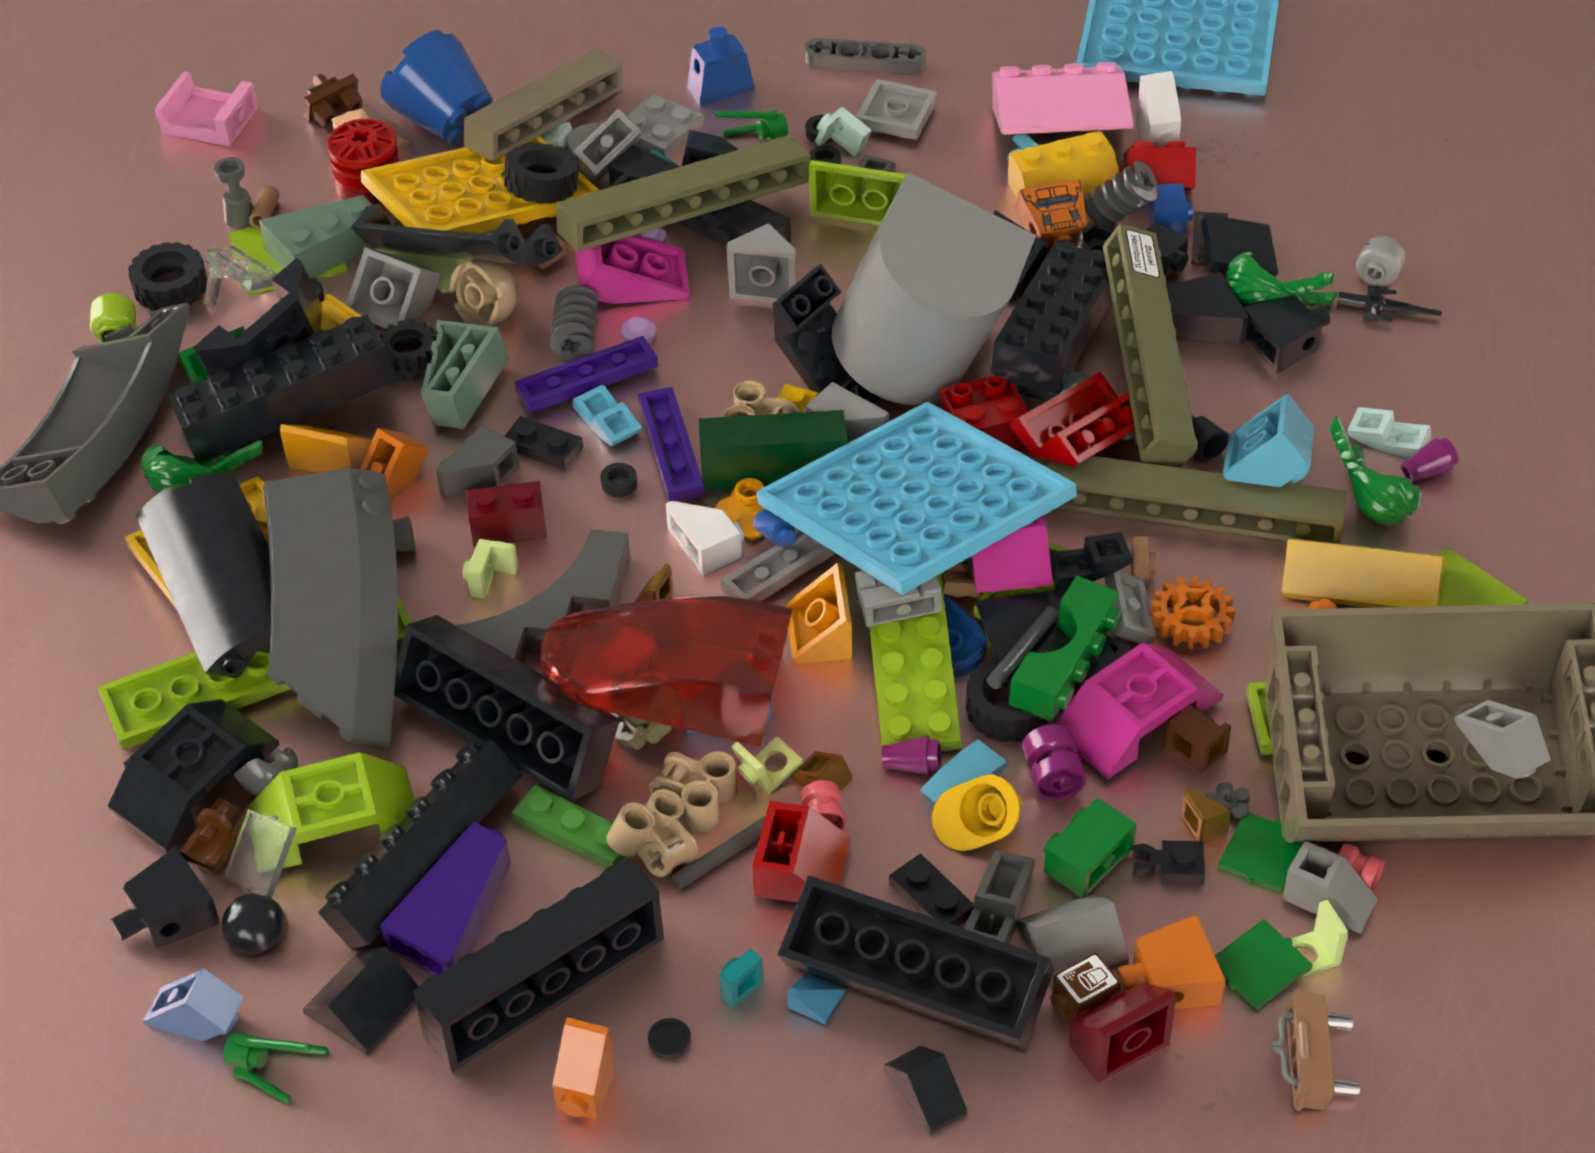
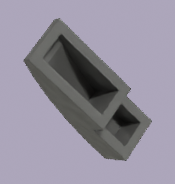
M995 849L975 894L973 910L964 929L1010 944L1026 897L1036 859Z

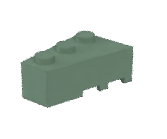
M361 195L260 219L259 223L265 250L283 269L296 258L300 259L309 278H314L362 255L365 247L374 249V247L364 242L351 227L372 204Z
M437 320L436 341L432 342L431 350L433 356L431 363L427 364L421 395L432 425L464 429L508 362L509 357L499 327Z

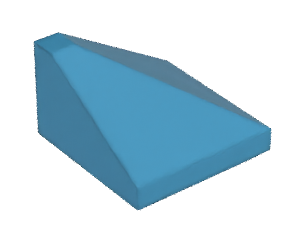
M807 973L791 986L787 992L788 1008L826 1025L846 991L840 986Z

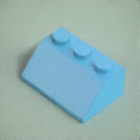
M1288 393L1229 434L1223 476L1227 480L1281 487L1289 481L1295 483L1301 480L1309 472L1314 425Z

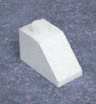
M1172 71L1140 76L1136 129L1142 141L1154 142V147H1164V145H1167V142L1180 141L1181 115Z
M675 501L666 503L668 530L703 576L742 559L741 543L744 542L743 531L736 521L732 522L723 510Z

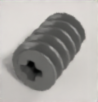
M1135 161L1134 168L1130 166L1124 168L1123 174H1114L1113 181L1110 179L1105 180L1102 187L1095 186L1092 189V194L1089 192L1083 194L1085 211L1096 224L1104 228L1112 227L1115 222L1123 220L1126 215L1133 214L1136 209L1144 207L1147 202H1152L1157 198L1158 185L1150 167L1144 162Z
M578 285L569 286L561 290L555 297L549 344L556 356L565 361L590 355L593 351L599 300L596 293L590 288Z

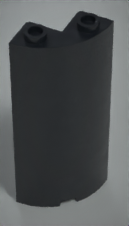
M371 205L351 225L355 233L370 246L393 252L535 266L550 261L563 250L548 224H541L525 241L513 219H505L491 235L405 227L399 220L392 225L381 205Z
M208 474L189 478L190 484L174 491L171 486L164 489L149 500L135 517L206 674L238 678L257 651L270 653V550L236 477L227 474Z

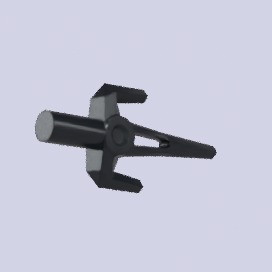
M1377 287L1368 288L1367 295L1339 291L1337 305L1365 309L1364 318L1389 323L1392 322L1391 318L1376 314L1391 312L1433 316L1442 315V311L1385 299L1381 294L1396 295L1397 291Z

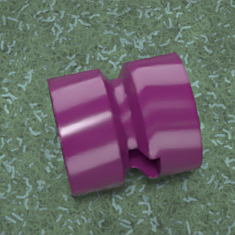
M1050 724L1034 729L1026 735L1022 742V750L1027 765L1031 770L1030 775L1038 796L1045 800L1058 801L1072 797L1080 792L1086 784L1087 776L1082 761L1078 756V750L1070 729L1063 725Z

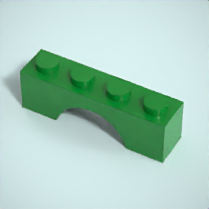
M1076 575L1061 599L1057 627L1068 636L1070 642L1056 651L1027 653L1011 679L1008 705L1050 722L1054 720L1060 708L1063 710L1068 708L1074 694L1073 687L1075 683H1082L1085 680L1090 667L1089 660L1092 655L1095 657L1100 655L1106 641V632L1108 630L1114 631L1118 625L1122 612L1121 609L1117 608L1118 591Z

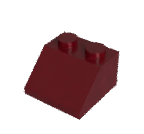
M540 480L466 490L473 547H476L479 539L511 543L547 538Z
M1143 982L1129 990L1121 989L1113 994L1109 1001L1094 1009L1086 1008L1070 1021L1068 1045L1094 1079L1100 1083L1170 1044L1176 995L1171 989Z

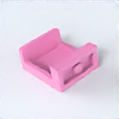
M183 71L163 99L158 102L155 114L162 134L231 147L258 110V104L253 83L241 81L231 94L196 87L193 84L191 73Z

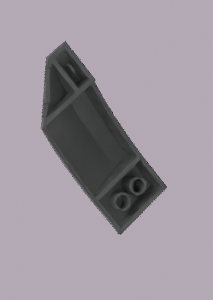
M188 303L160 308L150 313L151 318L135 329L132 328L131 324H128L105 335L104 337L107 342L82 346L72 351L75 360L48 412L30 437L9 460L0 466V512L38 524L50 522L64 524L77 516L78 513L76 511L82 505L97 498V491L125 463L144 436L161 404L173 375L191 309Z
M344 468L265 482L263 490L271 570V630L267 677L278 686L286 684L298 693L296 700L319 719L324 716L329 718L340 727L338 734L349 743L388 749L391 743L397 663L398 587L394 528L386 476L372 470Z

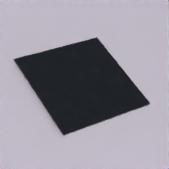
M1068 588L975 601L998 663L1003 660L1046 607H1054L1059 613L1061 599ZM1058 618L1030 652H1052L1063 648L1070 642L1068 636L1057 627ZM1107 636L1098 657L1092 655L1089 660L1090 667L1087 676L1097 674L1116 661ZM1020 664L1006 679V684L1008 687H1011V679L1017 671V669L1019 668Z

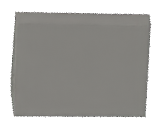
M769 223L728 242L729 298L774 303L797 283L796 249Z
M1092 894L1017 919V926L1030 951L1050 958L1054 967L1053 975L1095 952L1110 970L1129 964V956L1113 901ZM1053 975L1049 983L1051 990L1053 987Z

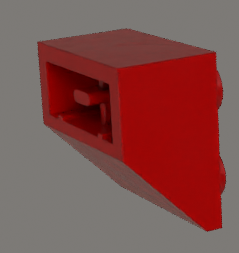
M1151 141L1134 142V145L1129 147L1123 154L1124 168L1129 166L1134 168L1135 161L1144 162L1152 170L1157 185L1183 183L1184 190L1196 188V147H1188V142L1186 141L1167 142V145H1164V147H1154V142Z
M990 375L938 388L942 410L1018 452L1027 450L1010 427V424L1018 417L1029 412L1013 383L1006 382L1005 378Z
M769 800L752 865L754 896L798 902L808 875L841 886L851 837L810 806Z

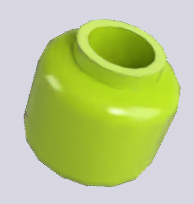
M111 292L98 296L92 302L89 327L91 333L101 342H107L104 337L105 335L128 324H131L132 328L135 329L136 308L128 297Z

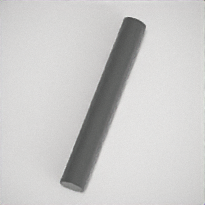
M1048 606L987 677V683L990 687L999 689L1027 653L1031 651L1056 621L1059 613L1054 607Z
M765 816L673 874L672 878L677 887L680 889L684 888L759 840Z

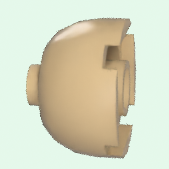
M471 260L457 266L452 273L450 290L451 293L456 292L458 303H455L454 306L467 324L493 326L507 319L515 308L518 298L517 285L513 275L503 264Z

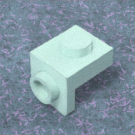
M841 107L832 115L827 113L817 125L819 132L815 143L821 146L829 138H832L856 157L863 151L872 130L845 108Z

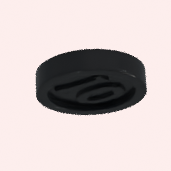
M665 1018L657 1021L648 1032V1045L651 1052L655 1056L666 1060L683 1056L691 1045L689 1027L683 1021L675 1018Z

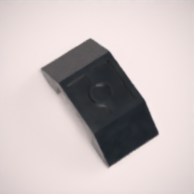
M296 258L271 279L281 300L249 326L239 337L236 338L218 325L193 347L209 378L216 372L231 370L243 365L244 362L251 358L263 357L277 351L279 347L285 344H295L320 331L322 304L300 259Z
M819 264L772 303L775 342L810 390L819 394L833 382L874 404L881 397L871 393L856 382L844 369L835 353L832 341V327L837 313L830 302L841 293V290L823 265Z
M222 699L189 703L129 758L107 805L108 809L167 853L196 826L191 809L239 763L245 765L255 758H260L262 761L266 759L280 745L279 740Z

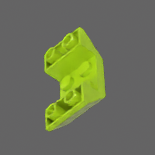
M358 752L280 772L247 806L254 810L256 816L251 826L262 874L303 864L298 844L375 824L379 825L382 835L392 825H399L407 816L405 809L414 801L406 767Z

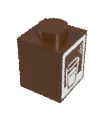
M1095 952L1053 975L1052 995L1050 996L1051 1004L1061 1018L1066 1017L1070 1022L1082 1010L1086 1008L1094 1009L1109 1001L1111 996L1121 989V982Z

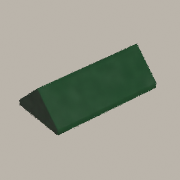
M844 410L699 418L701 471L704 491L733 490L740 480L746 478L757 479L766 487L846 445L847 432Z

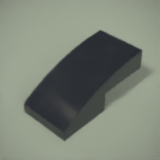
M1122 532L1085 537L1084 548L1049 553L1052 581L1056 590L1069 588L1076 575L1090 581H1096L1132 563V555Z

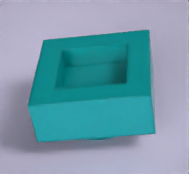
M751 948L739 958L736 957L728 961L721 973H719L721 998L732 1008L764 982L762 958Z

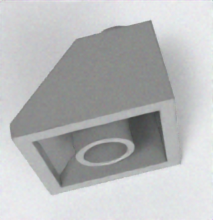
M365 247L346 305L361 316L367 314L373 324L385 329L390 324L397 326V322L402 320L404 323H408L409 320H415L416 322L431 306L441 273L387 252Z

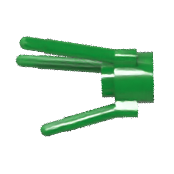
M777 110L766 112L716 111L715 113L717 117L761 119L757 120L755 125L723 130V136L757 132L759 138L766 141L788 136L786 118L783 113H777Z
M234 1031L225 1043L223 1060L226 1065L235 1067L233 1077L247 1080L271 1096L288 1104L292 1100L288 1094L252 1071L255 1068L261 1069L265 1065L269 1049L326 1055L328 1048L296 1041L261 1038Z

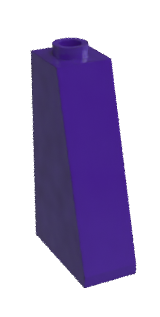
M473 822L380 925L385 947L390 952L432 976L441 974L457 964L463 956L469 954L511 864L505 837L494 828L487 829Z

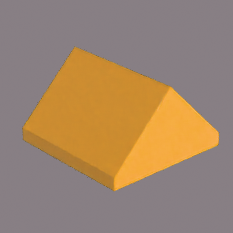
M281 424L280 427L288 467L313 473L344 468L360 469L373 438L310 425Z
M837 563L785 603L792 661L796 664L852 659V622L843 566Z

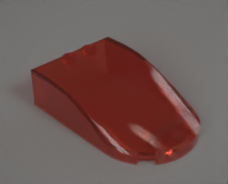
M697 596L633 602L576 612L557 620L546 630L539 655L540 667L546 678L552 677L561 685L560 692L585 706L761 747L793 609L729 596Z

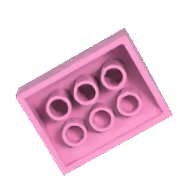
M1099 62L1097 67H1084L1080 63H1070L1061 69H1052L1050 65H1035L1032 67V70H1020L1016 66L1001 67L1000 71L992 72L993 112L1002 135L1133 129V117L1125 73L1121 66H1116L1114 62Z

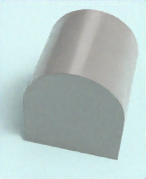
M907 172L858 266L833 322V346L844 369L862 387L886 400L904 405H922L927 401L930 403L940 401L938 388L961 382L1012 297L1036 235Z

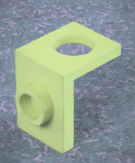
M779 737L772 740L755 757L739 742L731 746L740 763L736 768L741 776L751 785L758 783L768 794H771L804 763L803 759ZM776 753L784 754L787 757V764L782 770L771 772L766 769V761L771 755Z
M1328 900L1319 902L1314 931L1292 938V945L1295 948L1308 947L1317 955V960L1312 963V969L1301 978L1341 965L1345 944L1348 940V931Z

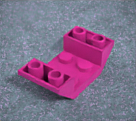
M1044 515L972 556L976 593H995L1001 590L1033 589L1040 586L1053 585Z
M1142 642L1086 680L1056 724L1070 729L1078 754L1104 777L1110 779L1137 760L1140 738L1189 704L1201 713H1204L1221 701L1224 694L1169 648Z

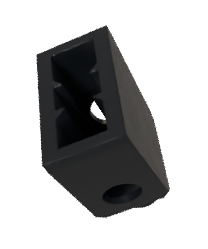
M1287 296L1243 307L1249 317L1246 341L1275 373L1285 370L1316 352L1320 344L1322 327L1330 324V314L1324 306L1309 310L1296 296Z
M177 847L167 852L124 884L122 890L129 909L110 919L112 927L121 941L144 930L155 947L168 945L220 923L213 898Z

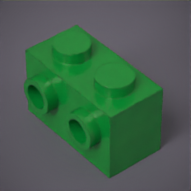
M1097 797L1086 809L1084 807L1080 808L1073 815L1070 824L1060 834L1056 832L1048 839L1043 849L1045 853L1044 873L1080 898L1086 897L1133 850L1137 823Z

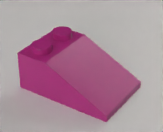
M633 235L576 252L579 286H585L593 290L601 302L612 305L688 299L690 295L684 249L639 235Z

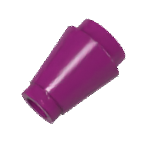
M1434 438L1405 462L1401 463L1400 468L1403 476L1414 482L1452 471L1453 466L1459 462L1455 447L1449 439L1442 438L1439 440Z
M926 735L892 743L891 745H883V768L931 775L932 771H939L942 766L940 740L930 739V736Z

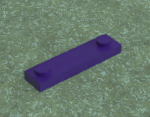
M640 336L515 381L516 393L528 412L533 413L580 396L602 384L607 386L659 367L658 356L644 336Z
M673 387L638 393L639 406L668 501H680L705 496L703 480Z

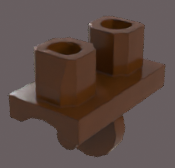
M321 73L313 76L314 87L308 89V95L304 97L306 111L303 115L308 122L315 119L326 128L333 124L332 118L338 116V112L335 109L342 106L348 112L362 108L363 99L357 91L358 79L356 76L351 74L340 80H337L336 77L327 80Z
M218 797L211 809L205 808L197 816L199 826L180 853L186 861L196 864L200 871L213 876H220L227 865L225 860L234 847L241 845L247 837V829L256 817L254 810L248 807L240 808L234 806L225 799Z

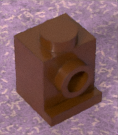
M1190 704L1169 718L1166 723L1167 736L1165 747L1200 773H1203L1228 751L1231 726L1226 722L1219 726L1209 715L1201 713Z

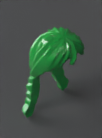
M1251 252L1238 255L1228 266L1227 283L1242 307L1287 296L1298 297L1305 306H1330L1337 296V292H1309L1311 290H1320L1332 284L1335 275L1333 272H1324L1311 278L1281 282L1261 268L1258 262L1250 257L1253 255Z
M1336 415L1329 430L1335 441L1336 448L1340 452V458L1348 469L1358 507L1366 517L1373 519L1377 524H1383L1384 526L1390 524L1395 526L1398 523L1403 524L1406 519H1410L1412 515L1416 514L1422 496L1421 490L1417 485L1414 486L1408 478L1381 475L1367 468L1359 443L1353 447L1351 446L1343 425Z
M262 440L256 441L231 454V451L235 449L233 448L200 463H197L195 458L173 455L165 450L163 446L155 444L148 448L142 456L141 464L145 473L144 478L147 479V484L158 493L170 486L174 491L190 484L189 478L208 474H226L230 470L238 469L247 460H253L254 457L263 453Z

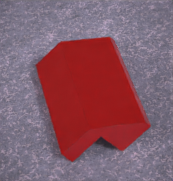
M1101 371L1018 417L1010 424V427L1030 455L1071 467L1077 466L1135 431L1129 392L1119 397Z

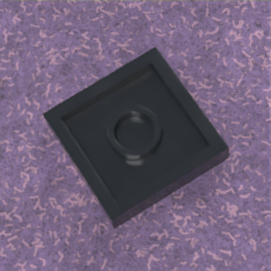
M1210 214L1205 215L1201 225L1209 271L1227 274L1229 263L1242 253L1251 252L1253 255L1250 257L1255 259L1261 268L1276 278L1278 267L1269 224Z

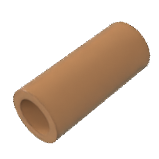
M263 186L259 192L249 217V222L254 228L261 229L260 219L272 217L280 196L279 191L273 186Z

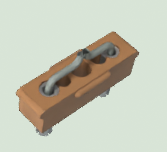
M1297 988L1285 1009L1286 1013L1279 1017V1039L1271 1041L1272 1052L1280 1055L1283 1077L1292 1085L1293 1107L1297 1111H1302L1303 1108L1326 1111L1334 1094L1357 1097L1360 1092L1358 1081L1335 1079L1333 1077L1329 1028L1351 1030L1353 1027V1017L1345 1014L1328 1013L1326 995L1304 993L1302 989ZM1285 1020L1287 1023L1291 1076L1289 1074L1287 1054L1282 1048L1279 1047L1283 1045L1286 1039Z

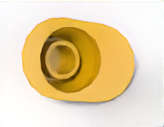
M993 774L977 777L954 786L941 794L934 805L932 813L933 830L938 839L948 848L958 851L979 848L1000 840L1013 831L1020 817V805L1024 803L1023 798L1017 795L1013 786L1003 777Z

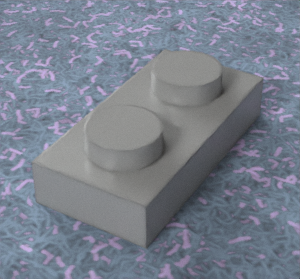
M1121 571L1106 576L1104 578L1106 587L1119 592L1117 608L1121 609L1122 612L1118 625L1115 628L1116 636L1139 644L1142 642L1150 644L1156 638L1144 580Z

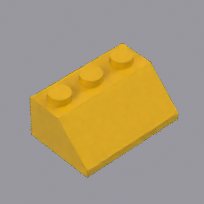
M1101 130L1009 153L1008 185L1016 198H1018V193L1021 189L1079 179L1082 181L1083 194L1087 192L1092 194V189L1095 186L1102 187L1103 181L1108 179L1113 181L1114 174L1119 173L1114 149Z

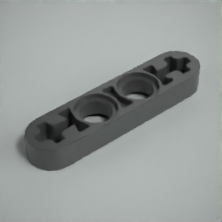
M818 38L812 39L805 44V62L810 67L821 69L911 75L924 71L926 67V51L923 47L914 44ZM846 54H854V55H856V56L847 57V56H843V55H846ZM877 56H885V57H887V58L878 59V58H874V57H877Z

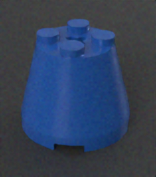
M434 30L417 38L402 51L405 57L393 72L386 71L381 83L380 94L392 110L445 140L451 146H456L464 139V118L491 104L493 98L462 43L452 33L443 34L440 30Z

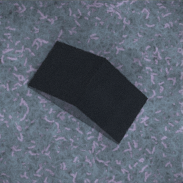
M920 1045L884 1064V1071L930 1135L968 1114L967 1107L945 1054Z

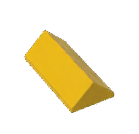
M1295 538L1288 539L1281 598L1305 601H1320L1322 598H1326L1334 604L1363 608L1438 606L1446 556Z

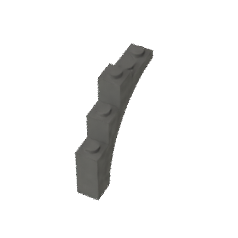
M591 529L578 557L570 568L548 589L528 602L502 614L456 626L523 664L528 652L566 655L575 621L589 624H613L630 561L628 533Z

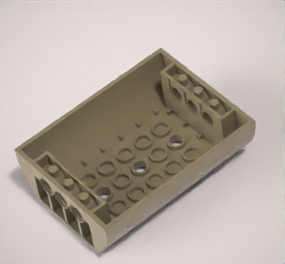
M1595 603L1290 609L1272 611L1267 646L1265 697L1281 829L1285 841L1296 843L1304 841L1342 842L1595 836ZM1487 700L1536 714L1551 760L1537 767L1534 774L1525 778L1515 779L1496 772L1489 767L1459 729L1454 717ZM1439 750L1446 755L1448 761L1435 763L1428 758L1426 752ZM1348 752H1359L1366 758L1367 762L1362 765L1352 764L1346 759L1345 754Z

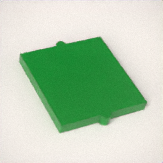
M1248 812L1242 817L1218 863V868L1245 878V881L1249 884L1255 882L1282 893L1285 887L1287 871L1304 842L1288 843L1283 838L1281 822L1279 820L1273 822Z
M1265 919L1261 920L1215 955L1225 981L1228 983V989L1230 991L1236 990L1256 1011L1309 972L1313 965L1292 945L1291 938H1284Z

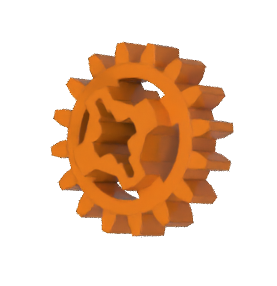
M1193 575L1190 582H1186L1183 577L1177 576L1176 585L1165 581L1163 591H1155L1154 601L1151 603V616L1153 617L1154 628H1161L1160 637L1162 639L1169 636L1174 637V646L1184 641L1187 642V647L1193 650L1195 643H1200L1205 649L1209 648V641L1211 639L1221 643L1223 634L1231 633L1236 608L1232 607L1233 597L1224 596L1225 587L1223 585L1213 588L1212 579L1210 578L1204 583L1198 582L1197 575ZM1169 607L1172 608V613H1171V614H1170L1169 611H1168V608H1169ZM1214 610L1217 612V617L1214 616Z

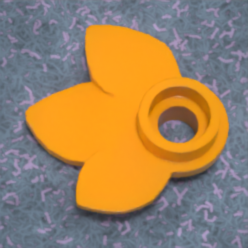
M754 478L740 480L735 485L731 496L720 500L715 509L723 510L732 522L736 521L740 525L744 539L752 541L762 537L754 529V517L758 512L766 509L758 504L756 491L764 488L759 480Z

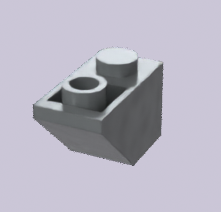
M481 425L471 436L465 438L461 446L448 458L444 459L436 469L440 495L444 497L465 495L467 489L502 485L519 468L516 442Z

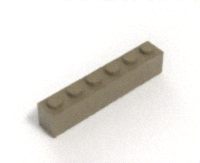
M593 49L464 118V147L492 161L504 156L509 151L511 152L513 148L522 146L621 91L623 62Z

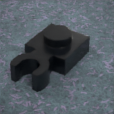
M1162 840L1161 850H1155L1147 844L1133 845L1132 859L1146 861L1145 863L1137 862L1133 864V877L1146 879L1154 874H1162V884L1204 885L1205 863L1204 843L1202 841Z

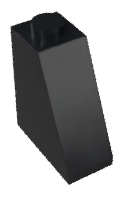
M1222 273L1166 285L1168 298L1171 302L1173 324L1176 329V340L1242 344L1246 342L1249 317Z

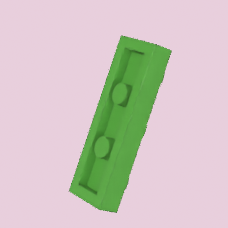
M536 784L512 811L515 823L606 869L620 864L626 857L615 853L607 843L606 836L613 822Z

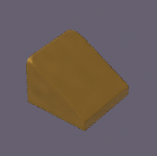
M665 563L647 582L632 605L634 609L647 613V608L666 603L673 592L672 570L669 564Z
M814 751L792 773L791 778L803 787L818 780L832 781L838 785L841 791L852 780L853 775L842 755Z
M1191 788L1184 790L1181 817L1197 841H1202L1205 844L1225 836L1228 833L1231 816L1229 808Z

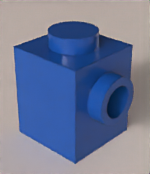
M1183 183L1158 185L1157 198L1147 203L1150 226L1156 222L1182 236L1186 235L1187 221L1193 220L1192 201L1186 200Z

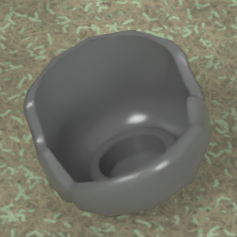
M287 747L283 751L275 749V759L272 761L269 759L262 761L260 758L251 760L234 773V777L247 792L257 797L280 772L298 768V756L291 748Z

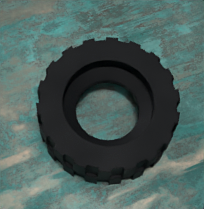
M533 143L515 147L505 157L504 186L507 187L509 193L527 202L550 204L564 201L566 198L572 197L577 190L578 159L569 150L566 151L564 148L552 146V144Z
M180 242L155 244L139 252V255L132 259V264L128 268L135 299L140 302L141 306L144 308L148 307L152 311L182 303H188L191 306L193 302L202 298L201 295L207 290L208 278L203 258L197 249L194 250L188 244L184 245ZM180 271L185 273L182 277L170 282L159 283L152 281L153 278L165 272Z
M996 657L990 658L989 661L979 664L978 668L971 672L970 680L967 681L966 711H968V719L970 723L973 722L974 728L978 732H983L988 738H996L1002 742L1022 741L1031 731L1046 725L1049 721L1021 709L1006 710L998 708L991 703L990 695L996 689L988 685L987 677L999 663ZM1006 681L1001 685L1000 688L1008 687Z

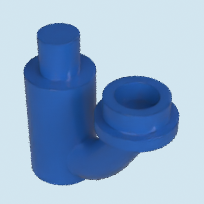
M761 510L754 517L753 526L756 532L774 544L787 546L792 545L796 541L795 527L769 510Z

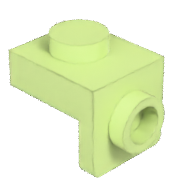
M478 540L471 559L467 558L463 567V580L468 583L470 597L485 599L495 572L513 575L517 573L519 567L515 545L501 541Z

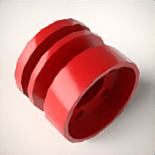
M369 118L355 119L343 123L332 131L327 141L330 164L333 167L332 174L335 190L343 200L363 195L372 205L380 204L381 202L361 183V170L400 162L396 133L390 125L380 120Z

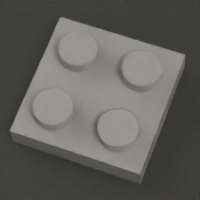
M876 79L856 118L861 120L872 132L917 140L937 102V91Z
M654 93L626 115L641 131L638 144L635 146L648 152L655 149L667 158L686 142L689 129L698 131L704 126V115Z

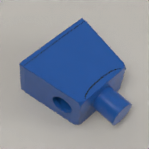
M724 27L711 28L708 32L709 40L695 44L691 50L687 89L700 106L755 89L744 47L734 35L728 34L727 29Z

